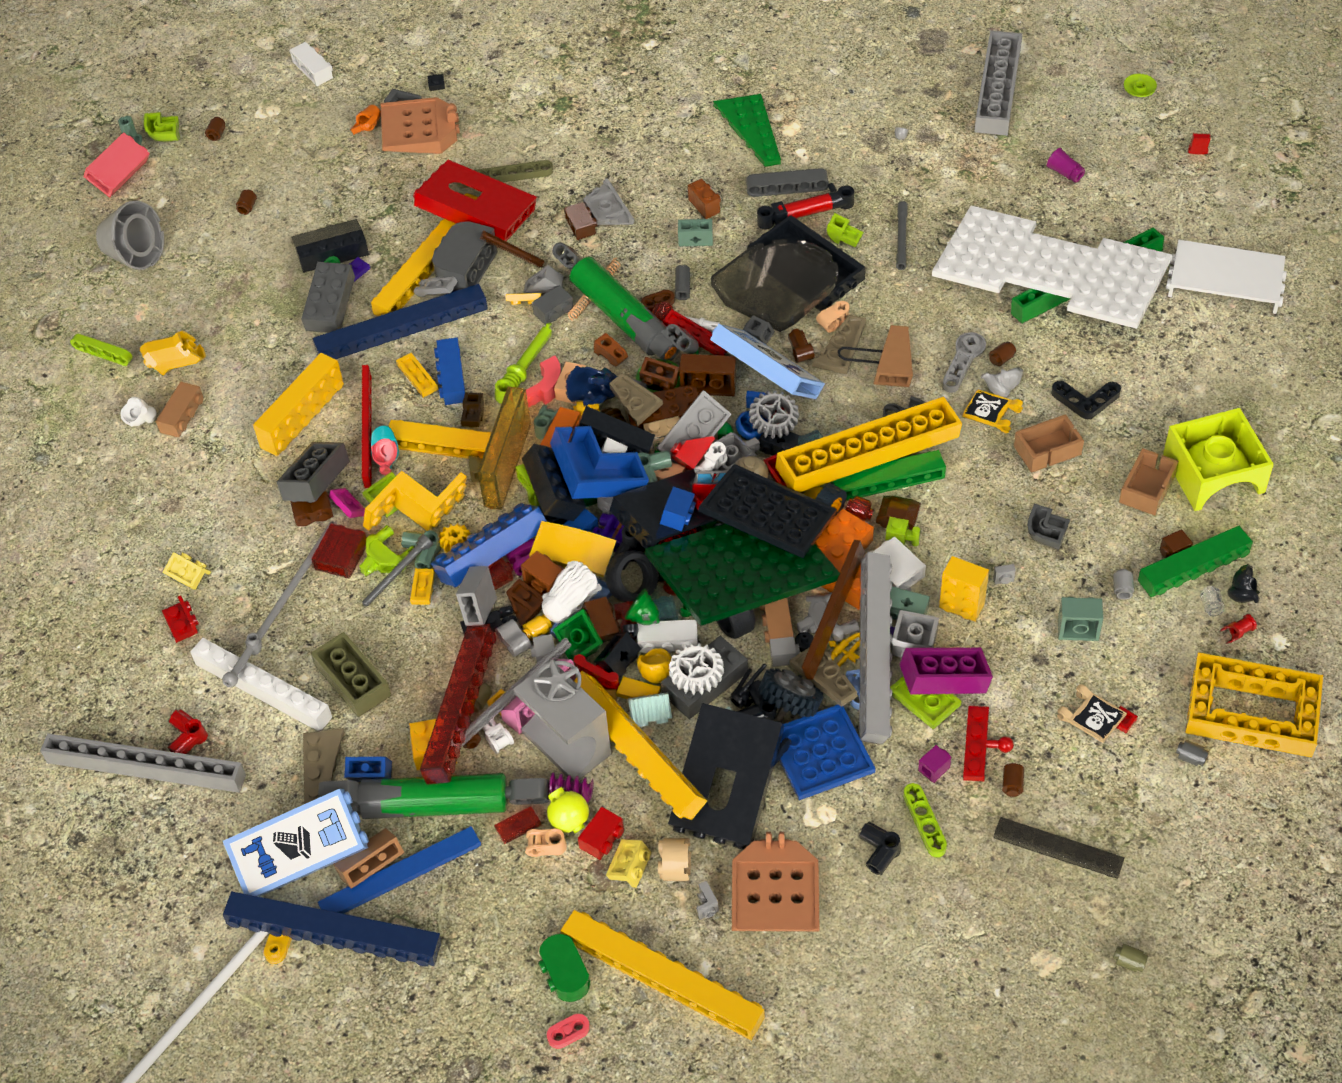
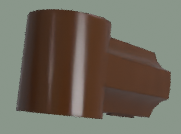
M793 329L788 334V339L793 348V356L796 363L814 359L813 346L811 343L808 344L803 330Z

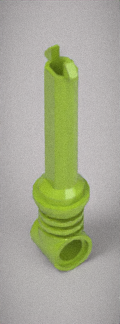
M547 323L546 326L541 328L518 362L509 365L504 377L495 383V400L498 403H510L513 393L520 383L525 382L527 378L526 370L552 335L551 323Z

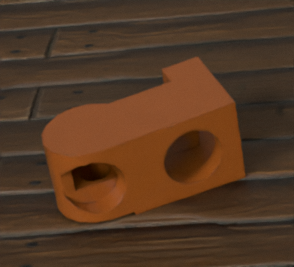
M604 333L594 341V353L605 357L613 366H618L628 358L625 349L607 333Z

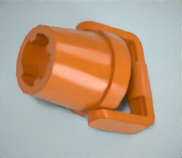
M369 105L359 112L356 116V123L350 129L353 135L364 130L372 131L381 117L380 109L375 105Z

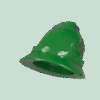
M645 588L628 609L625 619L642 625L659 624V609Z

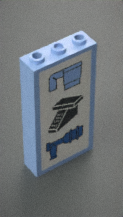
M718 324L713 330L711 341L792 395L817 399L825 383L748 332Z
M337 789L224 840V846L243 893L257 897L263 896L367 849L369 840L365 831L360 829L358 823L361 820L356 811L353 812L351 807L353 801L349 792H345L344 789Z

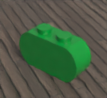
M556 934L545 939L539 949L541 960L538 961L541 972L543 974L547 973L549 977L546 981L550 991H555L558 998L566 1002H575L582 999L588 993L591 983L589 973L572 938L564 934Z

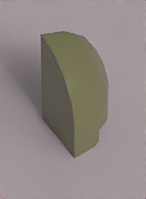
M469 455L471 481L490 480V471L486 462L478 456Z

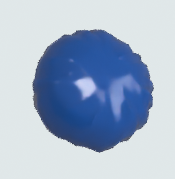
M749 411L741 413L735 422L738 434L745 438V440L753 438L759 440L763 432L758 434V429H753V423L749 421ZM760 415L761 418L768 423V421L765 418H763L762 415Z

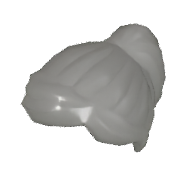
M1020 367L1012 368L1008 371L1002 369L1001 373L996 375L987 372L982 374L981 378L985 380L989 390L994 395L1005 398L1012 389L1019 385L1023 369Z

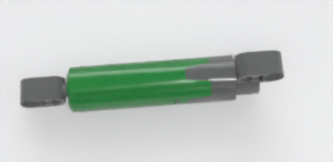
M562 242L554 245L553 255L565 267L571 269L570 281L646 354L651 356L656 354L662 360L671 361L680 350L687 354L697 352L699 344L684 328L675 324L666 326L593 257L583 258L572 247Z
M503 773L361 780L360 784L352 780L324 781L319 783L318 798L337 789H344L345 792L348 791L353 801L351 803L353 812L356 811L358 815L362 816V819L505 813L508 799L510 804L514 805L544 804L549 802L548 779H514L507 786L506 776Z

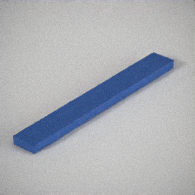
M472 826L371 875L352 889L348 886L318 901V905L322 910L344 914L480 847L481 842Z

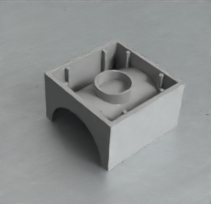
M557 665V667H558V669H559V672H560V673H565V672ZM551 667L544 670L540 677H550L552 675ZM537 670L513 689L514 694L535 713L528 723L521 728V732L566 776L571 775L572 781L575 780L576 776H579L580 780L611 755L606 711L581 687L575 695L563 701H550L543 698L537 692L534 684ZM568 678L567 682L576 688L577 683ZM538 683L542 693L547 696L551 687L550 684ZM562 689L556 691L553 698H562L571 693Z

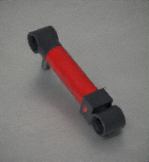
M829 183L828 189L830 193L786 204L780 201L772 203L771 207L761 206L757 210V226L760 229L768 230L774 224H779L790 215L797 219L837 208L850 209L854 206L855 191L853 187L848 185L841 186L837 191L835 185Z

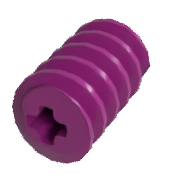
M552 772L549 780V793L551 794L562 787L565 792L574 791L579 793L588 804L592 798L594 780L592 779L590 784H588L587 777H584L583 781L580 782L579 776H576L575 780L572 781L571 775H568L566 780H564L562 773L556 779L555 772Z

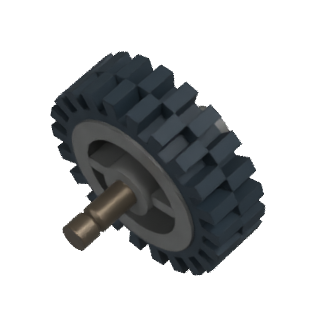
M779 668L766 670L758 688L760 695H763L765 700H769L770 704H776L775 707L779 709L775 716L777 722H782L784 715L788 711H791L793 715L797 713L801 717L804 715L806 717L816 715L824 698L823 692H820L821 690L816 688L811 681L802 679L803 676H796L790 670L782 669L781 671Z

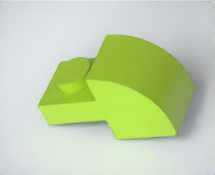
M834 213L827 226L828 236L838 245L840 241H843L856 248L864 232L848 225L850 220Z

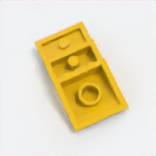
M541 521L529 557L538 551L542 555H547L553 563L561 565L564 569L567 566V562H582L592 573L604 578L616 540L577 528Z

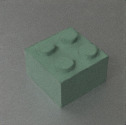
M1062 597L1058 615V640L1099 641L1104 619L1102 599L1093 597Z

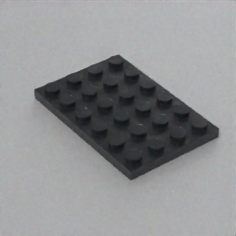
M733 464L699 505L698 511L804 558L836 515L837 509Z

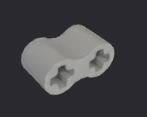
M513 619L495 629L499 640L507 647L513 657L530 648L531 643L528 637L521 631Z

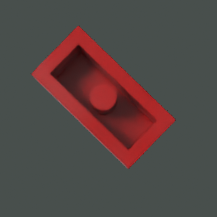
M601 807L578 837L579 848L601 860L604 855L611 851L616 838L619 839L624 832L623 818Z

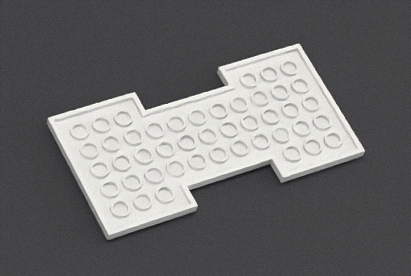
M970 206L932 270V276L996 293H999L1004 283L1008 282L1070 298L1067 311L1137 329L1171 261L1172 254L1106 238L1102 239L1098 249L1035 234L1033 231L1036 228V221Z

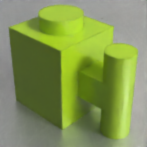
M890 517L885 541L896 537L904 546L906 540L911 541L913 546H918L920 528L916 526L912 530H908L909 520Z

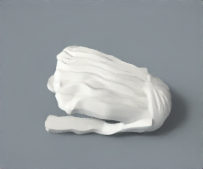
M567 562V566L557 576L550 592L542 596L544 615L554 623H563L574 613L579 612L584 602L590 601L598 591L602 590L601 585L597 584L596 574L592 573L582 562Z

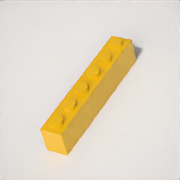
M392 419L388 425L395 435L400 450L469 459V455H474L484 461L494 462L499 446L497 434L491 432Z

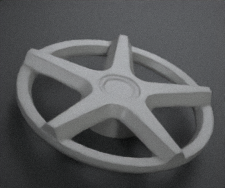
M551 660L536 673L534 678L535 688L539 695L547 700L563 701L577 693L581 686V674L579 669L569 662ZM557 665L567 666L571 670L560 673ZM551 667L552 675L550 677H540L544 670ZM574 674L578 678L576 688L567 682V679ZM538 683L550 684L551 687L547 696L542 693ZM562 689L571 693L562 698H553L556 691Z

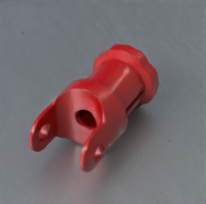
M1246 614L1243 616V619L1237 622L1233 621L1220 629V632L1229 629L1232 635V639L1226 642V644H1229L1243 637L1244 633L1256 630L1257 623L1250 614Z

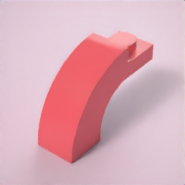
M555 355L540 363L543 379L538 384L521 392L522 405L526 409L540 401L546 405L555 398L554 387L561 374L560 363Z

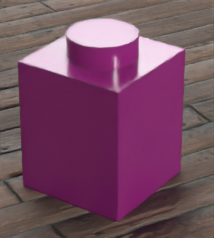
M935 745L919 760L918 771L935 783L950 769L952 757L945 749Z

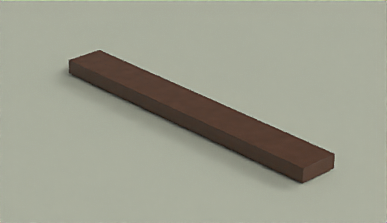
M854 540L803 662L802 669L806 679H814L865 552L861 540Z

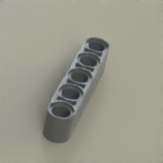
M822 168L751 174L745 180L747 194L751 197L824 191L828 188L829 184L827 171Z

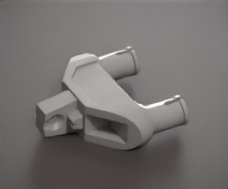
M832 592L823 596L821 594L813 596L808 616L797 623L799 633H816ZM856 619L841 625L836 623L829 641L838 642L843 640L844 636L859 631L860 628Z

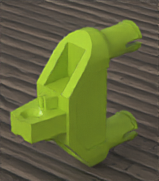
M386 525L376 534H370L366 537L367 557L359 566L361 573L366 577L374 571L390 573L414 547L410 546L401 555H396L383 544L385 540L394 535L393 530Z

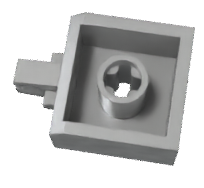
M732 432L717 440L716 442H721L725 445L728 457L727 462L720 466L717 471L729 470L743 456H757L755 452L760 449V442L756 438L743 442Z
M900 610L892 638V656L902 658L905 648H934L938 633L939 617Z

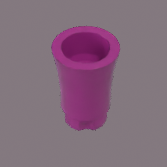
M1062 148L1056 149L1046 164L1047 168L1058 172L1075 183L1079 182L1085 174V169L1081 167V164L1071 158Z

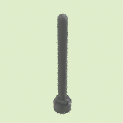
M423 533L420 535L416 542L417 545L362 601L363 606H369L422 550L425 551L433 545V542Z

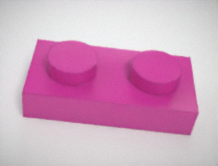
M346 488L330 491L329 497L349 518L364 516L365 508Z

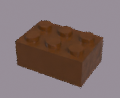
M681 354L679 369L680 387L695 384L698 395L704 390L711 396L735 397L737 382L735 356Z

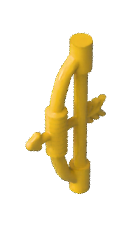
M855 633L845 640L843 639L838 645L835 644L836 641L828 642L830 647H835L831 651L832 660L837 658L841 652L845 654L837 663L839 667L848 658L855 664L856 659L860 658V656L854 653L860 646V639L849 651L845 650L849 642L858 637L860 638V633Z

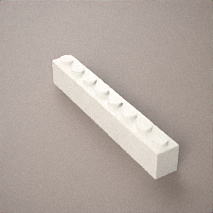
M202 638L190 651L195 665L221 679L225 673L231 672L240 658L205 638ZM248 661L238 674V683L235 685L237 688L316 731H322L332 719L329 706L326 703Z

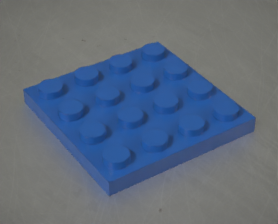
M838 704L819 711L814 716H805L783 724L784 731L781 742L785 738L791 739L792 742L787 752L783 753L779 761L799 801L875 773L876 768L843 706L841 707Z

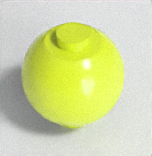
M562 787L548 795L551 803L547 807V817L555 829H560L563 833L573 831L576 834L585 828L583 823L588 820L589 807L583 796L574 791L565 792Z

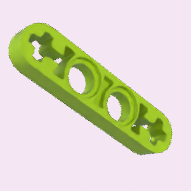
M75 334L70 340L71 345L75 349L120 365L127 366L133 359L132 354L126 349L81 334Z
M910 783L904 788L903 797L928 853L936 858L942 857L947 849L946 839L923 789L916 783ZM910 791H913L914 794L917 793L916 802L913 795L910 794ZM918 807L926 809L927 813L918 815L915 810ZM925 825H932L935 830L928 833L924 831L923 827ZM934 838H936V839H935L936 844H937L938 846H941L940 849H937L936 847H933V846H934V840H933Z

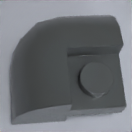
M1034 503L1028 518V533L1034 541L1060 550L1070 519L1052 514L1053 509Z

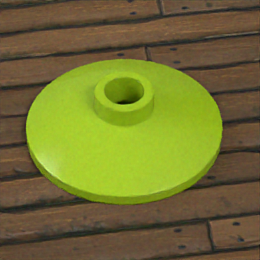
M1132 74L1124 80V89L1130 95L1147 97L1156 91L1157 83L1149 75Z

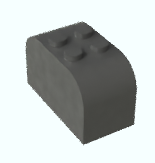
M473 222L457 223L443 236L438 248H435L432 257L435 276L439 278L455 277L458 282L452 292L480 282L498 253L496 245L494 246V244L492 245V243L490 244V242L488 243V241L480 239L481 234L484 230L495 235L494 228Z

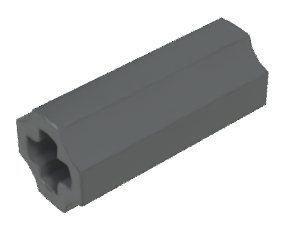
M678 265L675 268V298L678 300L690 298V267L687 265Z

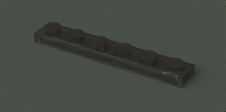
M1000 817L994 833V839L1116 879L1119 878L1125 858Z

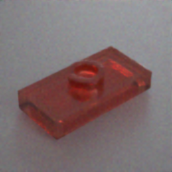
M530 806L495 824L494 827L505 845L526 834L528 830L541 826V821Z

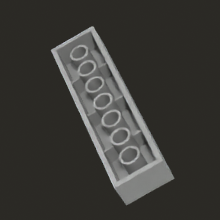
M990 30L976 114V133L1008 136L1023 33Z

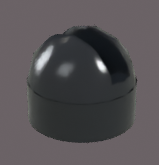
M638 624L622 625L623 632H627L629 635L632 633L633 638L637 636Z

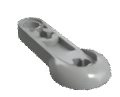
M968 332L957 338V353L943 379V389L946 392L953 393L959 389L973 359L984 352L986 341L982 335ZM948 381H954L956 385L949 386L946 383Z

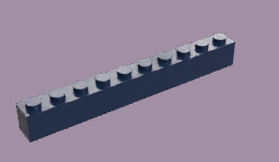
M476 284L312 339L317 355L323 353L333 359H339L488 310L487 301L480 285Z
M233 891L230 893L223 912L226 924L233 928L244 927L253 932L264 931L276 937L281 935L288 936L296 941L308 940L316 945L328 944L336 949H352L360 954L365 952L372 953L380 958L392 957L400 962H416L420 966H435L441 946L440 933Z

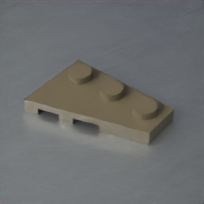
M623 373L610 382V389L637 426L663 405L662 399Z

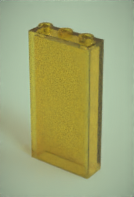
M507 387L477 472L483 505L489 509H503L516 470L515 467L519 462L531 426L526 389Z

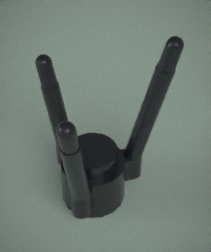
M765 663L746 685L742 687L752 672V669L749 668L736 689L731 693L730 700L736 707L741 709L744 706L747 708L754 703L752 699H749L750 693L747 689L767 666Z

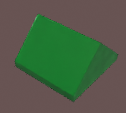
M585 609L580 610L552 629L559 642L567 638L572 645L566 650L565 654L573 663L576 655L582 654L586 658L597 653L603 644Z

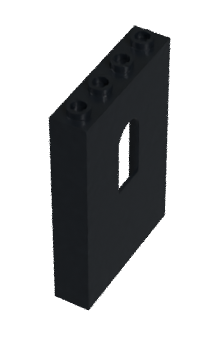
M702 703L682 774L705 797L707 802L692 820L685 817L681 819L671 811L668 824L673 827L672 831L681 834L689 831L693 833L694 837L705 839V836L711 837L713 842L723 845L726 842L734 843L733 847L741 850L750 845L755 838L784 731L783 723ZM716 767L736 772L728 804L722 810H714L708 804V796Z

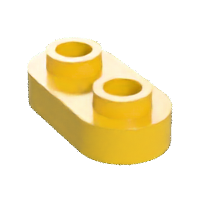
M269 933L264 948L266 960L272 964L282 962L287 955L292 939L283 935L276 937ZM273 949H278L277 952L271 953Z

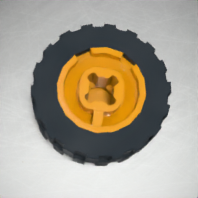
M830 483L818 493L815 500L836 508L837 515L844 507L847 494L846 491Z

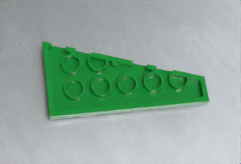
M761 94L713 101V106L721 112L723 118L728 120L729 125L737 135L744 139L748 148L755 152V156L764 167L781 165V158Z

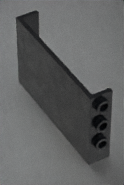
M792 215L776 224L771 230L762 234L761 237L747 246L748 260L820 312L829 308L835 301L841 299L847 292L865 280L866 267Z
M694 469L613 496L609 510L644 548L655 546L659 541L717 520L699 512L695 507L689 524H684L682 531L660 524L672 488L676 487L688 492L692 491V484L696 475Z

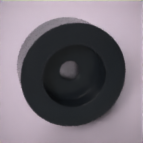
M801 632L795 637V644H799L800 652L810 647L814 638L812 634Z

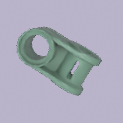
M542 405L534 419L535 436L538 439L543 440L559 409L554 410L548 408L547 405Z

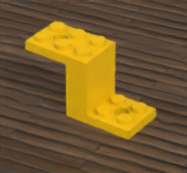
M401 471L365 508L363 527L368 531L373 526L376 527L381 522L382 516L385 513L389 514L393 507H396L426 531H429L432 527L436 528L441 522L443 515H448L453 509V505L463 499L465 495L464 490L467 486L465 484L467 476L460 472L444 491L436 497Z

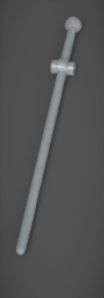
M331 521L257 633L247 635L245 651L231 672L223 675L222 682L225 686L234 687L238 683V674L250 656L261 652V639L336 528V522L333 523Z

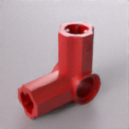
M181 709L175 710L171 714L169 723L179 730L181 734L167 747L170 752L187 754L195 745L206 741L208 733L198 719L192 718Z

